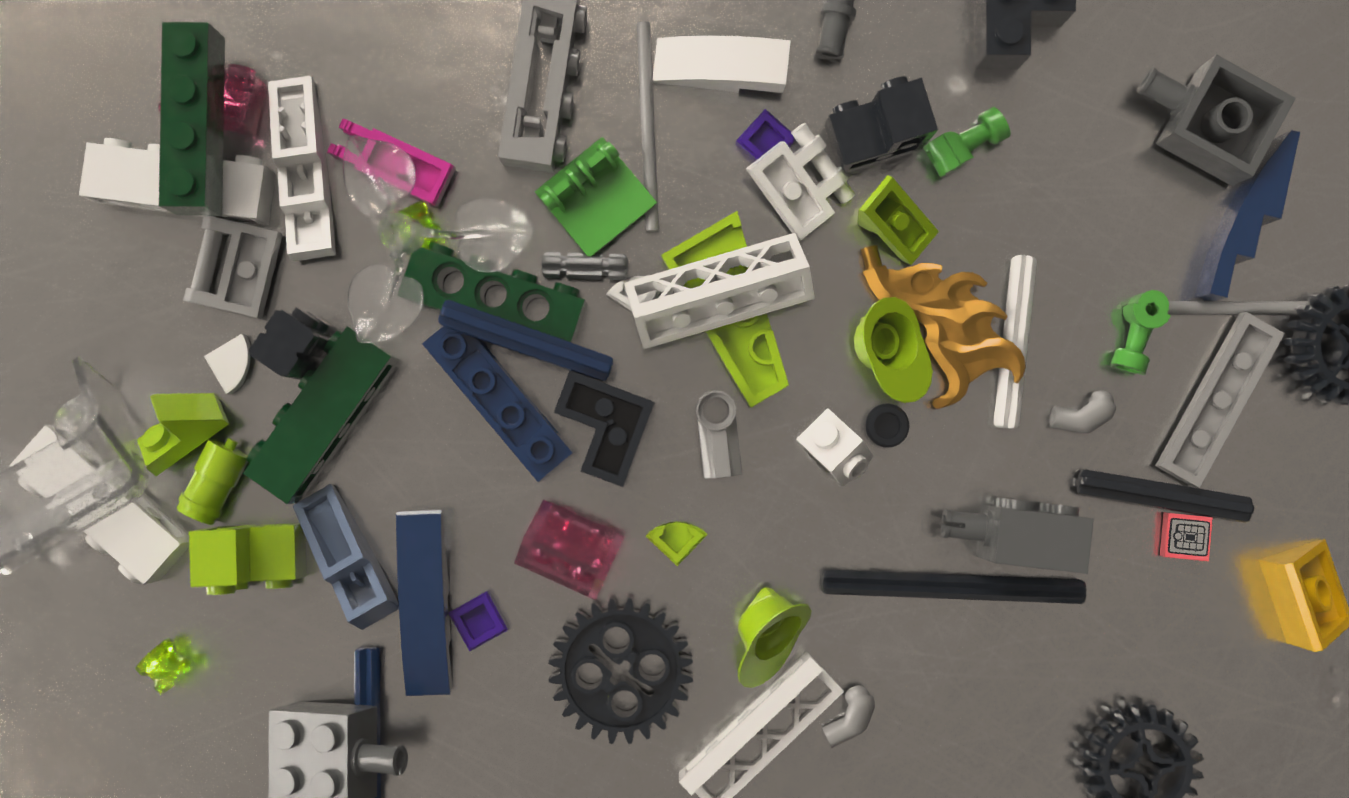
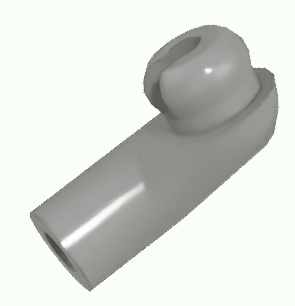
M1099 390L1092 393L1089 403L1080 410L1054 406L1050 415V427L1085 434L1091 433L1113 418L1116 411L1114 398L1109 392Z
M857 685L847 690L845 699L849 706L847 707L845 717L822 727L831 748L862 734L867 729L875 709V701L872 695H868V691L864 686Z

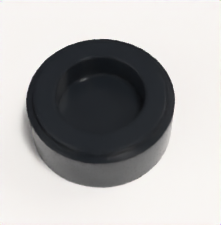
M880 404L873 407L867 413L863 427L865 435L871 443L879 447L890 448L899 445L905 440L910 425L908 416L903 409L894 404Z

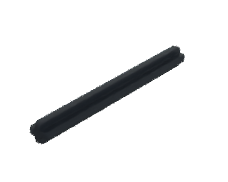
M829 569L824 570L821 577L822 592L833 595L1083 604L1087 595L1086 583L1080 579Z

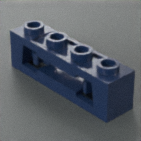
M442 326L422 343L537 482L545 480L576 453L481 339Z

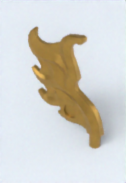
M877 245L860 249L865 271L862 272L877 299L897 297L906 301L914 310L918 322L922 323L926 328L927 336L924 342L946 374L949 382L946 394L933 400L932 405L934 408L940 409L960 401L966 395L969 384L990 369L1005 368L1013 373L1014 382L1017 384L1020 382L1026 368L1021 350L1013 342L1001 338L991 327V320L994 317L1006 320L1008 316L999 306L988 301L979 300L970 292L973 285L986 287L988 284L980 275L973 272H959L945 280H941L939 274L942 273V265L934 263H920L901 270L887 269L886 265H882Z

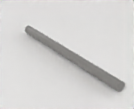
M642 21L637 23L643 177L644 187L657 201V204L645 213L646 232L659 231L650 22Z
M1169 301L1168 314H1239L1242 312L1250 314H1297L1295 308L1300 305H1309V301ZM1349 309L1341 311L1338 314H1349Z

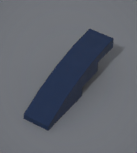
M1291 130L1275 138L1254 176L1241 183L1221 219L1207 252L1194 298L1204 301H1217L1228 298L1235 263L1238 264L1255 258L1261 226L1282 219L1300 132Z
M442 510L399 511L396 514L397 579L406 696L450 695L452 689L449 654L451 632L447 600L450 589Z

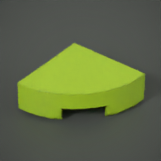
M676 521L661 524L649 531L645 536L678 566L708 534L698 526Z

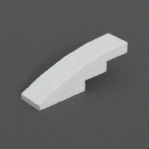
M304 76L268 82L272 159L278 168L280 208L285 214L287 255L292 262L336 255L328 170L314 80L312 76Z

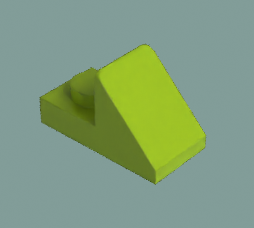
M889 175L886 176L858 212L857 223L859 226L878 234L901 261L910 265L914 263L939 232L897 181Z
M214 393L152 394L150 399L160 423L150 427L141 437L136 439L144 467L157 477L229 425L219 398Z

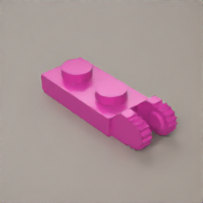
M342 119L339 128L346 135L365 141V147L359 156L342 145L331 143L327 153L355 166V169L363 174L438 207L456 169L454 165L375 128L371 131L349 120Z

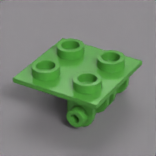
M603 137L598 139L534 191L588 257L594 256L657 204V201L621 160L616 148L609 141L606 142Z

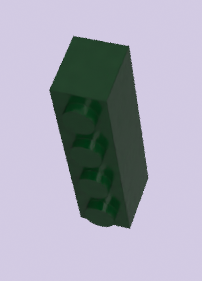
M162 22L159 207L175 215L222 216L225 37L209 22Z
M347 326L343 332L338 330L331 336L324 347V352L327 355L318 368L315 366L311 367L304 374L298 384V388L301 389L299 395L292 405L286 403L277 412L272 421V424L276 426L266 441L264 439L258 441L246 458V461L250 464L243 474L285 504L298 503L399 361L393 354L352 327Z

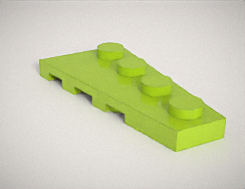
M738 211L662 254L661 258L668 270L747 247ZM739 265L730 268L726 274L739 275L745 273L748 267ZM695 278L687 281L683 286L690 289L701 286L705 280ZM767 313L705 331L749 408L789 386Z

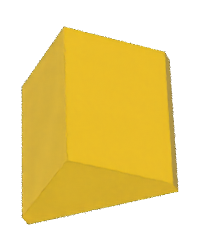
M1326 539L1316 540L1258 560L1287 644L1313 652L1323 651L1349 628V607Z

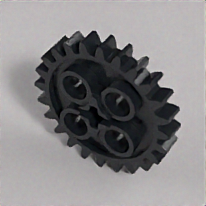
M614 596L610 597L608 610L604 611L594 601L591 604V617L578 610L575 616L579 626L575 627L565 623L562 627L569 640L556 639L553 643L554 647L563 652L562 655L550 657L548 663L560 668V672L552 674L548 679L549 683L562 684V688L554 694L553 699L554 701L567 699L569 703L562 715L567 717L576 712L579 715L575 727L577 730L583 728L587 723L593 725L591 738L594 740L602 729L608 731L609 744L614 743L618 732H624L628 744H632L634 731L638 729L646 739H649L651 736L650 724L653 722L663 730L667 728L666 720L663 716L665 712L672 716H679L680 711L673 702L674 699L687 701L689 698L688 693L679 687L680 684L693 682V675L681 671V668L693 663L692 656L679 654L681 650L689 645L688 640H674L673 636L677 633L679 624L674 623L665 627L663 625L666 617L665 610L659 612L655 617L649 615V601L645 602L640 611L634 609L633 597L630 596L624 608H618ZM620 627L628 633L630 641L624 648L614 649L606 643L605 632L610 628ZM595 644L606 656L618 665L624 660L630 663L629 674L650 686L654 690L653 694L647 695L632 679L624 674L618 679L613 677L614 666L591 652L589 645ZM647 655H657L664 661L665 668L659 675L649 676L641 670L640 661ZM593 663L601 669L602 679L595 684H586L579 678L578 668L582 664ZM623 690L632 692L637 697V706L630 711L618 709L613 702V697L616 693Z

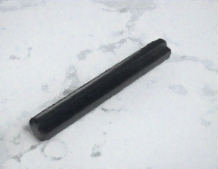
M1087 469L1081 470L1077 478V492L1084 496L1243 523L1249 522L1254 513L1252 499L1241 495Z

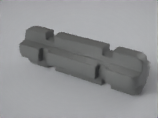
M546 252L542 257L541 269L545 278H560L561 274H566L568 279H602V276L605 275L608 276L609 280H624L628 275V258L625 254H609V258L603 257V253H596L594 256L588 257L585 253L568 252V256H562L561 252Z

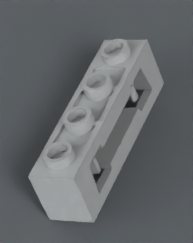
M581 0L522 1L498 158L503 166L555 173L556 161L564 162L567 136L561 135L563 118H571L574 93L567 92L570 75L577 76L581 54L580 49L574 48L576 33H584L587 19V6H582ZM538 19H541V24L538 26L540 41L554 43L543 108L547 120L544 137H540V133L543 130L541 118L528 116L539 52L535 38ZM558 25L562 26L560 40H557L556 33ZM522 117H524L523 137H519Z

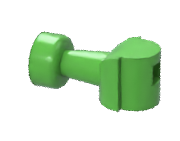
M991 107L978 116L977 126L960 134L951 131L943 133L926 144L923 150L940 178L971 161L974 158L971 152L986 141L993 145L999 144L1009 138L1011 132L1003 114L996 107Z
M1157 290L1146 291L1135 295L1130 299L1128 305L1123 306V316L1130 323L1125 348L1115 350L1111 366L1134 374H1146L1150 359L1143 352L1154 328L1163 326L1171 316L1168 314L1169 301L1164 293Z

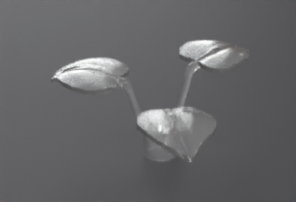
M350 135L348 137L343 157V178L346 193L352 204L359 211L369 216H378L391 206V210L386 213V217L379 225L378 235L382 244L391 250L390 258L394 260L395 271L384 264L368 265L360 269L350 282L347 296L348 307L358 342L374 343L393 338L408 329L420 315L424 302L423 288L417 280L402 276L404 264L401 256L403 253L409 254L417 251L422 246L424 238L460 239L458 252L462 261L476 271L492 273L500 271L514 262L534 236L532 223L520 210L507 202L492 197L474 198L459 206L456 212V223L459 231L423 228L418 220L399 213L400 204L397 199L407 197L412 192L416 182V169L411 157L406 151L389 142L368 139L357 135Z

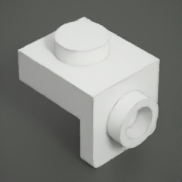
M828 408L797 438L801 446L824 466L841 486H845L850 480L859 478L866 471L869 461L873 458V454L865 442Z

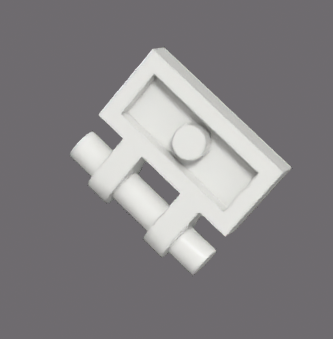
M806 123L799 125L791 132L800 145L796 152L793 153L785 141L779 142L746 168L791 233L796 234L798 240H802L835 214L826 200L829 195L834 193L841 204L848 202L855 196L854 191L847 183L849 176L842 170V167L835 166L824 150L827 145L819 134L814 136ZM809 161L812 162L822 176L821 181L817 185H815L803 168Z

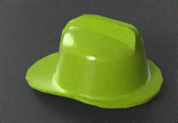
M897 297L882 298L871 306L866 316L860 319L853 338L854 350L858 359L866 367L873 370L881 389L891 399L902 403L916 402L926 395L931 385L933 370L930 356L914 310L906 301Z
M769 587L759 591L738 621V632L746 648L738 669V681L744 687L753 688L765 683L784 665L799 634L811 618L812 610L807 604L799 603L793 605L785 597L778 595Z

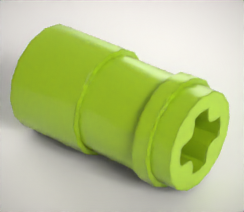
M230 438L227 439L226 443L214 439L207 440L194 466L195 471L184 493H181L178 498L179 503L176 509L180 513L209 525H214L216 519L220 518L223 512L222 507L232 487L236 486L248 462L246 461L248 455L236 449L237 441Z

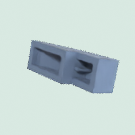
M332 484L293 505V509L323 579L332 584L348 623L363 630L399 609V603L377 558L348 507Z

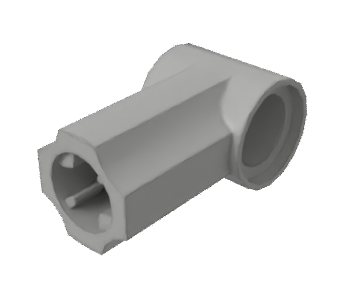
M721 390L705 392L696 403L704 479L742 475L735 402L730 395ZM710 398H722L728 405V414L720 422H711L704 417L703 406Z

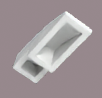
M677 36L657 38L653 83L739 93V89L783 93L786 86L791 40L741 36Z

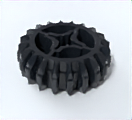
M1344 285L1341 288L1339 286H1331L1324 289L1323 293H1314L1308 296L1309 305H1300L1295 308L1300 321L1292 320L1286 324L1294 331L1293 338L1289 337L1282 341L1285 345L1292 346L1293 353L1283 360L1297 365L1290 376L1295 380H1304L1301 389L1305 392L1316 393V398L1321 401H1332L1335 404L1348 405L1349 378L1341 380L1336 376L1341 370L1349 368V321L1339 324L1335 323L1332 318L1341 311L1349 309V285Z
M1127 702L1125 715L1117 707L1110 708V717L1112 719L1110 722L1100 716L1095 718L1096 725L1101 728L1097 735L1092 731L1084 732L1085 737L1092 742L1091 748H1080L1079 754L1090 760V762L1084 763L1078 768L1083 776L1090 777L1083 785L1087 792L1096 794L1095 798H1183L1186 793L1193 797L1198 796L1197 790L1190 783L1191 780H1200L1204 777L1201 771L1193 768V765L1205 759L1201 753L1192 750L1199 742L1197 737L1191 733L1185 734L1189 727L1188 724L1181 719L1174 720V713L1166 708L1157 711L1156 705L1149 702L1144 703L1140 710L1139 706L1134 702ZM1145 730L1159 731L1167 741L1170 752L1152 749L1151 741L1146 738ZM1124 738L1122 749L1112 755L1116 745ZM1141 756L1148 758L1145 765L1141 764L1143 767L1141 770L1137 771L1134 769L1136 761L1141 763L1139 761ZM1168 773L1164 782L1158 787L1160 778ZM1110 775L1129 778L1131 786L1136 789L1137 796H1126L1118 793L1111 781Z

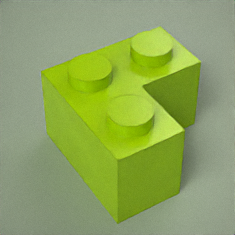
M300 523L217 526L189 531L190 587H207V595L236 593L235 590L248 589L250 581H265L266 589L293 587V580L307 576L306 537Z

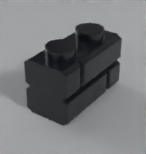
M298 307L292 313L285 310H276L264 327L267 332L265 334L260 333L249 348L250 356L282 377L301 380L311 367L315 366L318 368L320 365L319 358L324 359L327 355L324 352V347L331 338V335L327 333L330 325L313 313L305 312Z

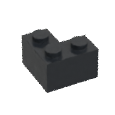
M975 0V69H1019L1031 56V26H1063L1075 13L1076 0Z
M907 76L893 78L880 85L882 90L877 91L872 102L859 105L858 100H852L839 104L832 109L833 114L828 116L824 125L837 167H842V170L848 172L923 149L938 131V127L922 78L908 81Z
M569 370L554 413L596 428L581 472L624 487L653 412L655 402Z

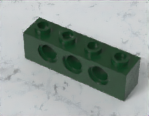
M429 242L427 249L414 245L397 295L400 298L437 311H441L446 300H452L575 343L587 307L586 300L579 298V289L555 282L553 289L538 285V276L518 269H513L510 276L495 271L496 263L471 255L469 262L453 257L455 250L434 242ZM453 271L462 272L464 277L462 288L456 293H446L443 289L445 276ZM492 285L504 286L507 293L505 301L497 307L487 306L484 300L486 290ZM535 298H543L549 303L548 314L539 321L530 320L526 315L528 303Z

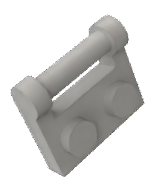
M204 216L201 228L205 229L192 285L191 288H186L183 301L262 319L283 234L218 217ZM223 234L230 235L231 240L217 295L209 293L222 237Z

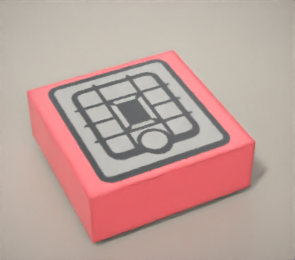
M1163 512L1160 556L1209 562L1213 517Z

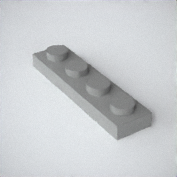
M1248 312L1239 313L1157 461L1156 467L1193 488L1201 487L1282 340L1284 332Z

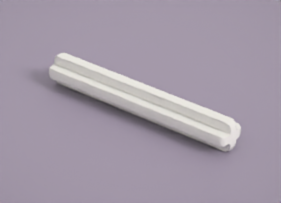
M1017 255L1011 259L1005 311L1008 318L1004 321L1003 338L1013 342L1021 350L1026 365L1037 260L1032 256ZM999 368L993 422L996 427L1005 429H1016L1019 427L1025 372L1017 384L1014 382L1012 371Z

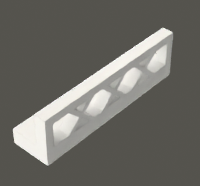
M795 233L624 283L643 349L815 299L810 266ZM791 251L793 259L780 263L769 261L773 255ZM739 265L748 267L745 273L739 275L726 274L730 268ZM695 278L705 280L701 286L690 289L683 286L687 281ZM651 291L662 292L659 298L639 304L638 295Z
M806 651L679 772V783L690 795L696 793L700 798H714L703 784L719 769L729 770V786L716 798H733L844 693V690ZM817 676L830 689L817 702L800 701V692ZM783 708H793V725L786 732H767V725L771 719ZM799 708L809 709L799 719ZM750 739H761L760 757L753 763L735 762V754ZM767 739H777L767 749ZM735 770H745L735 779Z

